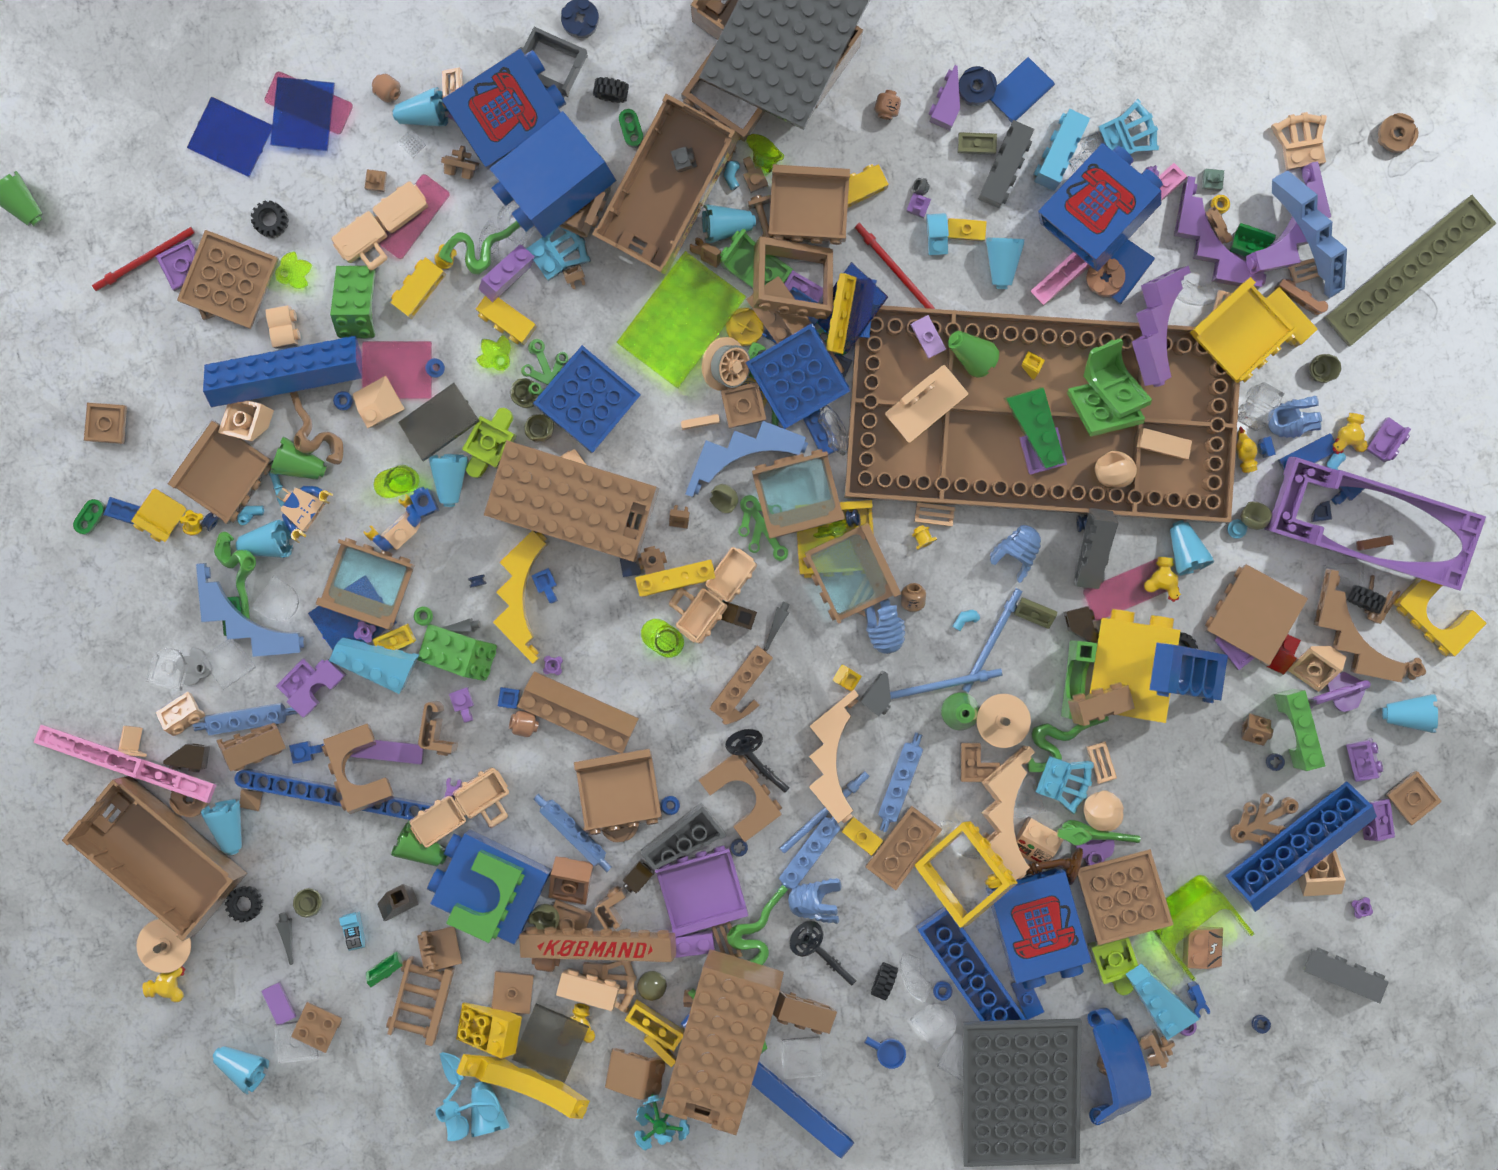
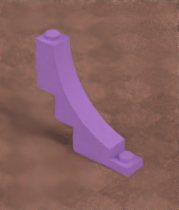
M1318 161L1312 162L1301 168L1302 178L1305 181V185L1318 195L1317 209L1326 217L1331 218ZM1293 216L1284 232L1274 243L1263 250L1246 256L1250 275L1288 268L1300 263L1297 246L1306 245L1308 242Z
M1188 176L1183 182L1174 236L1196 240L1193 259L1215 263L1212 282L1239 287L1245 280L1251 277L1256 282L1254 287L1258 290L1265 284L1266 274L1262 272L1250 275L1246 261L1238 258L1219 241L1207 220L1203 198L1192 196L1195 195L1197 190V184H1195L1196 177Z
M1189 266L1172 269L1141 285L1147 308L1136 313L1143 336L1132 341L1145 386L1153 385L1158 387L1164 385L1165 380L1172 377L1167 357V326L1173 304L1183 289L1181 281L1184 280V276L1191 273Z

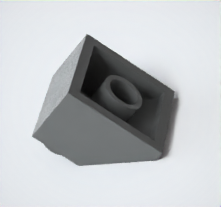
M883 670L859 699L861 703L878 716L881 714L885 715L891 707L889 705L891 695L888 673Z

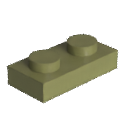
M958 133L957 153L996 154L997 134Z
M1022 597L1014 611V615L1049 629L1057 616V611Z

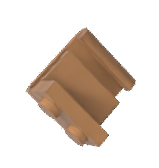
M602 192L559 227L581 237H587L591 227L595 228L599 220L597 216L598 211L602 212L606 201L603 199L606 193Z
M439 701L428 702L424 705L418 745L422 749L435 750L438 755L448 756V754L457 751L458 743L439 740L443 719L436 718L431 720L432 712L444 711V706Z
M616 886L609 890L607 896L598 902L594 910L604 929L616 931L615 929L620 927L623 921L614 904L626 897L628 891L624 886L621 888Z
M612 1048L605 1088L640 1100L647 1099L652 1094L659 1095L662 1089L661 1082L665 1072V1061L660 1056L648 1058L633 1052L626 1054L624 1049Z

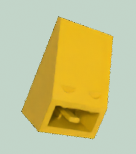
M464 1002L462 1003L456 1040L503 1059L516 1053L522 1017L508 1011Z

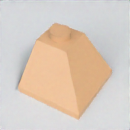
M387 376L353 393L357 410L367 428H372L405 410Z
M251 401L227 404L218 433L252 442L268 429L274 410L263 404Z
M1311 646L1292 664L1288 671L1319 692L1343 671L1346 656L1332 646Z

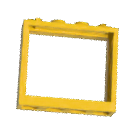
M971 821L961 823L914 865L960 928L970 925L1018 884L1012 876V871L1004 866L1003 859L991 849L990 842L982 837L979 833V828L975 827ZM963 832L1002 882L1000 887L969 913L966 912L930 863L931 860Z

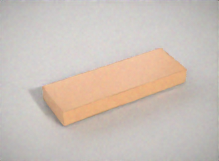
M1140 428L1137 447L1188 460L1192 441Z

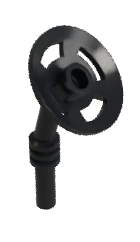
M744 729L732 734L725 743L726 750L733 755H745L759 770V774H762L763 777L766 776V780L769 779L786 793L790 787L779 779L773 770L770 771V767L767 768V765H763L753 753L763 743L762 734L754 729ZM739 739L736 746H732L733 742Z
M806 921L800 924L791 935V951L800 957L816 952L827 962V966L830 965V969L833 968V972L836 971L852 986L857 980L841 966V962L838 963V959L835 960L834 956H831L820 946L824 936L822 926L816 921ZM813 927L819 930V935L815 930H813ZM807 929V933L801 939H798L799 935ZM797 946H799V948L803 950V952L798 951Z

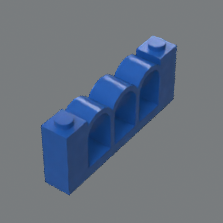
M1157 642L1149 690L1157 691L1159 696L1169 697V693L1200 697L1202 702L1214 703V700L1221 701L1228 655Z

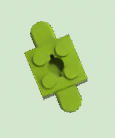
M499 408L491 421L480 416L462 450L472 455L466 466V472L471 477H482L488 465L498 469L506 440L515 441L517 436L508 431L514 416L507 408Z
M1129 937L1102 945H1097L1096 941L1088 943L1087 945L1100 981L1103 984L1112 982L1115 991L1120 995L1130 994L1133 991V986L1126 973L1139 965Z

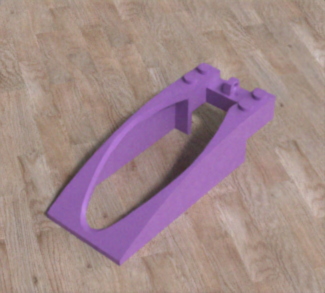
M1297 457L1288 458L1283 473L1285 477L1272 512L1273 515L1264 530L1461 591L1486 516L1343 470L1331 469ZM1308 483L1332 489H1338L1339 486L1370 489L1410 503L1443 523L1458 536L1462 543V551L1452 559L1434 562H1409L1377 558L1356 552L1336 543L1323 535L1325 529L1323 526L1298 520L1296 516Z

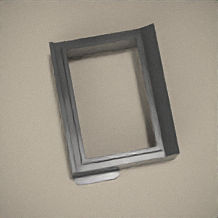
M534 26L524 47H520L524 55L531 50L534 51L538 42H541L576 58L564 84L542 74L538 75L544 87L548 88L555 84L561 95L569 97L570 90L586 58H588L587 50Z

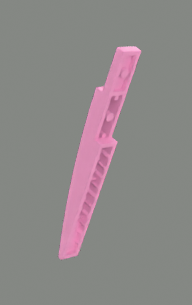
M1175 163L1159 176L1163 183V186L1160 188L1161 201L1187 179V175ZM1073 252L1030 292L1044 306L1087 270L1090 265Z
M40 725L33 742L206 803H210L216 788V784L44 725Z

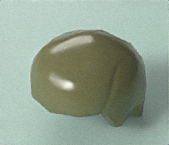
M1320 354L1314 357L1308 367L1310 376L1314 381L1320 383H1327L1337 379L1342 370L1339 359L1330 354Z
M521 378L512 383L510 397L514 404L522 408L534 406L533 402L539 395H532L528 391L529 385L534 383V381L528 378ZM535 385L532 386V390L537 392V387Z
M545 414L532 415L526 420L524 425L525 434L534 442H545L553 434V421Z
M719 484L711 491L710 502L719 511L731 513L737 506L738 495L731 486Z
M1248 502L1245 508H1243L1240 517L1243 524L1248 528L1260 530L1269 524L1273 514L1262 503Z
M305 888L299 891L293 899L294 910L301 917H313L322 909V896L314 889Z
M549 904L536 906L530 913L528 920L529 924H534L537 929L556 928L560 921L558 911Z
M648 971L640 977L637 988L639 994L645 1000L654 1001L660 999L665 994L667 983L665 977L660 972Z

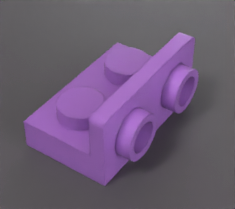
M1387 417L1369 442L1366 450L1383 462L1394 460L1399 453L1398 448L1400 445L1406 443L1410 435L1408 433L1411 431V428H1404L1390 417Z
M1372 738L1346 744L1356 782L1376 779L1381 776L1383 765L1381 760L1378 761L1376 753H1379L1378 745L1376 742H1373Z
M1390 799L1369 802L1373 805L1377 817L1362 828L1364 840L1381 841L1395 838Z

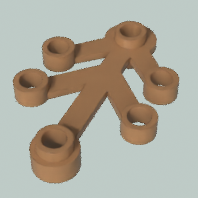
M1264 793L1261 795L1258 810L1253 803H1246L1243 806L1244 812L1240 823L1234 825L1230 830L1232 840L1237 843L1251 840L1260 843L1262 846L1266 845L1272 840L1268 835L1263 834L1260 836L1251 832L1261 829L1276 835L1280 834V831L1282 829L1285 830L1286 827L1269 824V822L1286 813H1295L1299 807L1298 802L1292 797H1286L1282 800L1281 807L1266 815L1268 806H1271L1274 802L1270 794ZM1252 806V810L1248 812V808ZM1256 813L1254 821L1248 824L1250 816Z

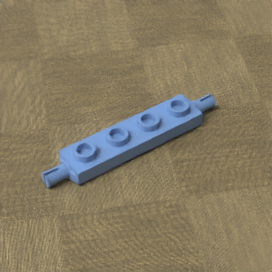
M283 703L206 715L204 722L193 724L194 731L206 729L208 735L262 727L272 723H285L288 715L298 713L292 707L285 708Z
M916 732L912 743L904 744L878 814L883 819L879 829L883 832H887L890 822H897L923 753V749L919 746L923 735Z
M539 794L535 796L533 800L541 807L539 812L593 866L599 864L607 873L612 866L604 860L606 852L553 799L546 802Z
M824 817L779 877L782 885L787 889L796 888L840 831L841 828L834 817L832 819Z

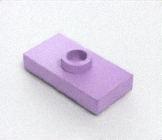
M929 315L911 324L928 359L946 350Z

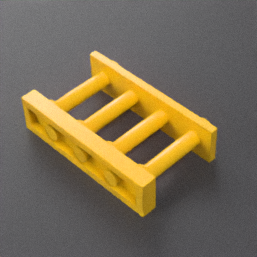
M710 559L635 577L639 596L644 597L707 582V580L715 579L713 563Z

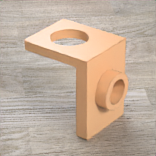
M123 726L118 751L131 756L146 757V753L138 751L143 728Z

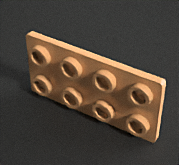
M943 365L901 398L885 415L906 441L910 443L964 399L968 392L950 370Z

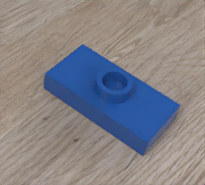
M109 497L104 515L134 524L131 520L141 506Z
M1015 982L1011 983L1027 1020L1044 1013L1034 988L1024 989L1022 982L1018 984Z

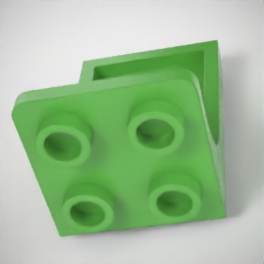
M742 229L740 232L737 230L731 239L730 247L726 246L720 254L721 267L753 289L754 245L756 242L747 235L745 229ZM765 254L764 285L778 276L785 283L793 269L775 256Z
M336 266L330 316L337 337L356 336V338L363 339L375 337L372 320V299L376 269L369 270L367 266Z
M1121 338L1093 348L1089 353L1083 376L1119 419L1151 405L1152 402L1150 396L1131 376L1123 363L1121 353L1123 340Z
M428 624L417 660L463 677L486 681L496 655L497 645Z

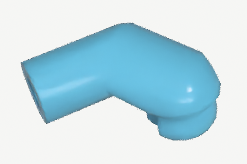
M738 161L728 162L724 172V178L731 190L739 187L735 178L736 171L740 169Z
M1344 453L1332 454L1327 461V467L1338 470L1340 464L1346 460V455Z
M264 506L244 507L237 517L238 523L246 525L254 515H264Z
M976 610L963 611L959 614L952 627L961 631L966 622H978L980 614Z

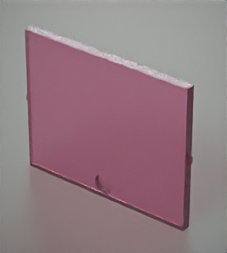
M363 341L362 388L387 376L399 399H432V377L425 370L426 363L432 359V342Z

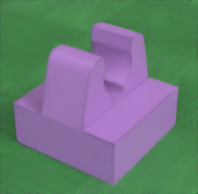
M913 192L906 212L924 219L931 199Z

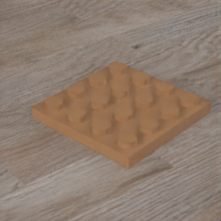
M205 230L177 301L251 329L279 258Z
M1151 849L1079 869L1077 878L1097 945L1173 925Z

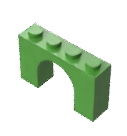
M1070 640L1061 717L1072 719L1068 700L1073 699V695L1085 694L1087 670L1089 664L1095 662L1097 643Z
M1289 689L1274 693L1278 712L1285 713L1288 716L1294 729L1296 747L1289 749L1293 768L1310 771L1325 767L1306 690Z
M481 849L471 870L492 879L497 884L500 891L499 904L492 911L482 913L456 903L446 924L490 943L492 938L496 940L500 932L498 925L500 921H505L509 912L506 910L508 903H513L517 894L514 890L517 885H521L525 875L522 874L524 868Z

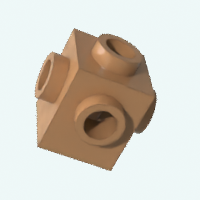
M655 546L644 548V552L640 553L641 558H638L640 568L645 569L646 575L664 571V563H667L665 552H661ZM651 557L656 558V561L653 564L650 563Z
M1249 713L1242 725V740L1264 746L1267 740H1270L1273 736L1274 730L1271 728V720Z

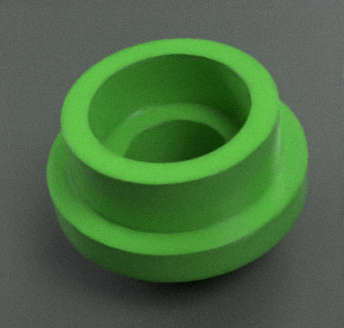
M419 607L414 612V620L421 626L428 625L433 620V613L428 607ZM423 612L427 614L425 620H422L420 617Z

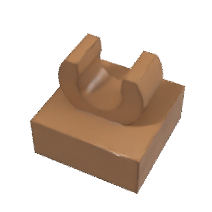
M367 169L364 188L366 190L385 192L387 172Z
M580 264L562 271L567 284L570 283L573 289H576L574 285L576 280H580L582 285H585L583 278L585 275Z
M675 505L674 509L670 511L669 526L688 529L690 515L688 507L685 506L684 511L677 510L678 505Z

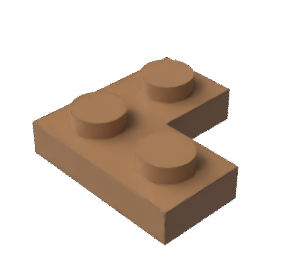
M961 743V782H983L1000 767L999 762H981V743Z

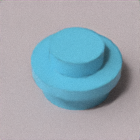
M1235 519L1228 524L1227 531L1232 538L1238 539L1246 534L1247 526L1241 520Z

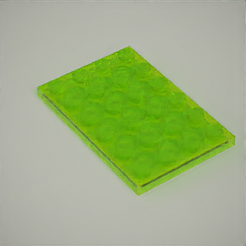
M685 251L616 343L678 389L702 358L708 346L717 338L727 322H729L736 310L744 302L746 296Z

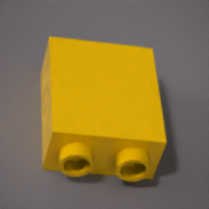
M1112 609L1110 619H1101L1090 694H1092L1091 690L1109 689L1111 684L1121 682L1122 685H1129L1135 708L1117 715L1166 723L1171 693H1169V697L1157 695V691L1149 690L1157 642L1178 645L1181 630L1173 629V618L1151 615L1149 625L1134 623V612Z

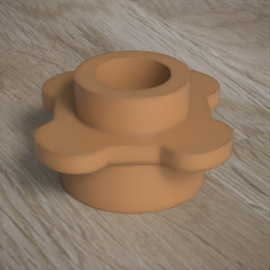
M1414 658L1412 662H1405L1410 680H1415L1416 677L1426 674V669L1420 658Z

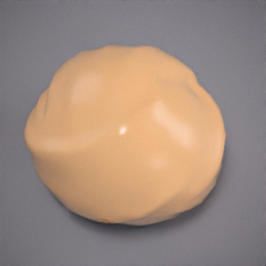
M1110 451L1097 460L1095 473L1098 481L1104 486L1123 488L1133 482L1137 473V467L1133 459L1127 454L1119 451Z
M1102 790L1090 795L1086 799L1084 815L1092 828L1099 831H1112L1121 825L1124 807L1121 800L1114 793Z

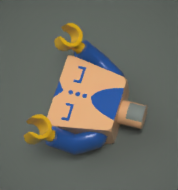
M317 486L295 488L292 493L285 488L279 491L277 498L285 502L280 509L283 512L282 518L293 540L300 543L298 540L299 536L306 537V534L302 531L307 532L326 503H330L327 501L328 495L333 496V493Z
M404 494L406 496L404 501L398 500L406 508V512L382 534L379 535L377 530L371 525L369 526L371 528L370 532L366 533L363 531L365 536L383 551H389L392 548L395 550L399 549L419 529L421 517L417 514L413 502L407 494Z

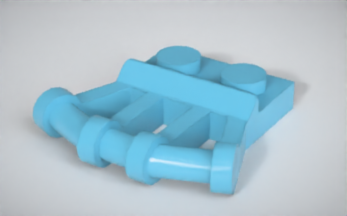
M1139 99L1134 101L1121 116L1098 126L1105 145L1111 150L1117 145L1124 148L1129 154L1136 151L1159 150V145H1157L1158 127L1153 123L1152 113H1149L1140 104L1141 101ZM1134 109L1142 116L1131 123L1125 124L1124 122ZM1145 122L1148 130L1131 137L1128 129ZM1149 135L1150 146H1134V141Z
M557 227L545 238L541 237V239L526 249L535 256L534 262L546 279L550 281L568 267L591 261L590 256L587 255L584 238H580L579 235L561 228L567 233L551 243L550 239L558 229ZM572 238L575 243L559 254L556 247ZM575 250H579V259L566 262L563 260Z
M1049 756L1036 792L1058 800L1068 811L1075 814L1076 808L1087 798L1088 787L1092 785L1091 772L1094 768V763L1091 761L1069 763ZM1084 768V778L1070 774L1073 769ZM1070 779L1082 783L1079 791L1066 787L1067 780ZM1063 791L1076 795L1070 804L1062 797Z

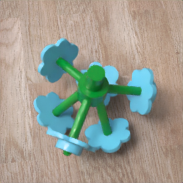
M652 1094L650 1097H647L648 1101L643 1103L645 1106L637 1109L636 1121L641 1126L647 1125L648 1122L653 1124V1130L648 1134H645L643 1130L634 1133L637 1145L646 1151L652 1148L651 1136L653 1134L654 1138L658 1139L660 1145L672 1142V1136L675 1135L676 1131H678L680 1141L688 1136L690 1126L687 1124V1120L681 1119L679 1127L670 1126L666 1122L668 1117L674 1116L665 1114L663 1118H660L656 1102L663 1100V1107L665 1097L659 1098V1095Z

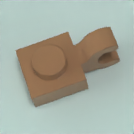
M751 157L744 158L743 163L747 173L743 174L750 193L768 186L761 167L755 169Z
M696 237L695 244L698 246L690 244L689 250L700 255L702 261L717 268L721 263V250L706 242L704 243L701 238Z

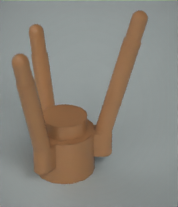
M1371 575L1369 589L1371 590L1374 588V575ZM1393 591L1388 593L1387 600L1380 614L1365 610L1364 613L1368 614L1366 619L1381 624L1401 592L1397 591L1391 600Z

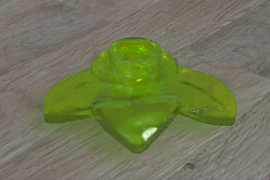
M289 252L281 258V266L276 269L275 278L281 284H290L297 289L308 286L304 276L310 272L312 264L306 260H297L296 252ZM287 272L288 276L284 277L281 273Z
M501 335L497 342L490 339H482L481 349L483 354L476 358L477 362L484 368L494 367L498 371L506 370L510 365V357L508 355L511 351V344L507 337ZM500 358L504 359L502 365L498 364V359Z
M841 520L831 523L828 527H819L818 533L813 536L816 538L833 536L834 538L841 537L847 531V521Z

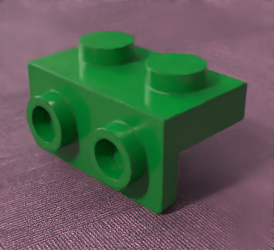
M1240 223L1233 233V240L1231 241L1229 251L1246 257L1251 253L1269 247L1274 242L1276 235Z

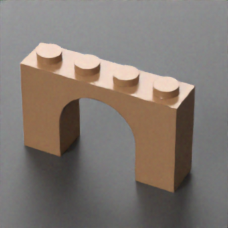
M368 723L323 739L325 745L322 746L325 756H329L331 763L328 764L331 774H335L337 781L334 782L337 792H341L343 799L340 800L344 811L347 810L349 814H353L395 798L390 782L386 777L366 785H354L346 777L345 766L349 757L357 751L376 745L371 726Z
M731 754L699 778V782L710 796L728 782L736 780L746 782L753 788L756 794L754 808L733 825L743 841L746 842L781 816L780 810L782 807L776 799L772 800L769 794L771 792L765 784L761 785L758 782L759 776L753 768L749 770L746 766L748 761L744 755Z

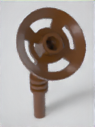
M1077 848L1070 858L1066 857V859L1045 862L1036 861V864H1028L1030 868L1026 871L1025 876L1029 874L1034 875V873L1038 874V871L1042 872L1043 869L1063 866V869H1066L1069 885H1072L1081 866L1083 849Z

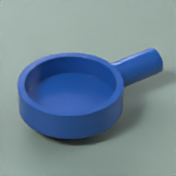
M868 1036L866 1037L864 1043L877 1050V1057L881 1065L889 1069H895L904 1063L906 1050L899 1040L888 1038L879 1043Z

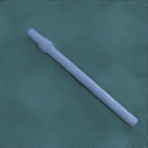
M1016 588L1010 600L1004 605L1005 609L970 675L981 671L1009 616L1017 608L1016 603L1023 591ZM974 682L964 684L962 690L969 693Z
M1001 668L991 671L981 670L972 675L892 691L890 695L891 699L976 681L985 682L990 678L1003 676Z
M865 771L854 781L851 780L847 784V787L842 791L845 798L852 792L855 793L859 790V786L870 777ZM826 807L780 847L784 854L830 813Z

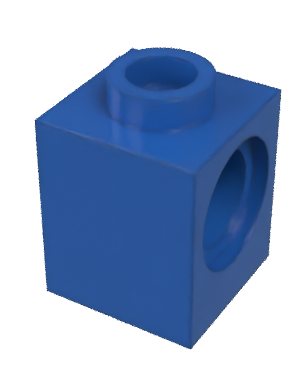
M421 487L413 491L414 494L410 498L419 517L424 518L440 511L431 489ZM426 496L428 498V504L422 507L420 505V499Z

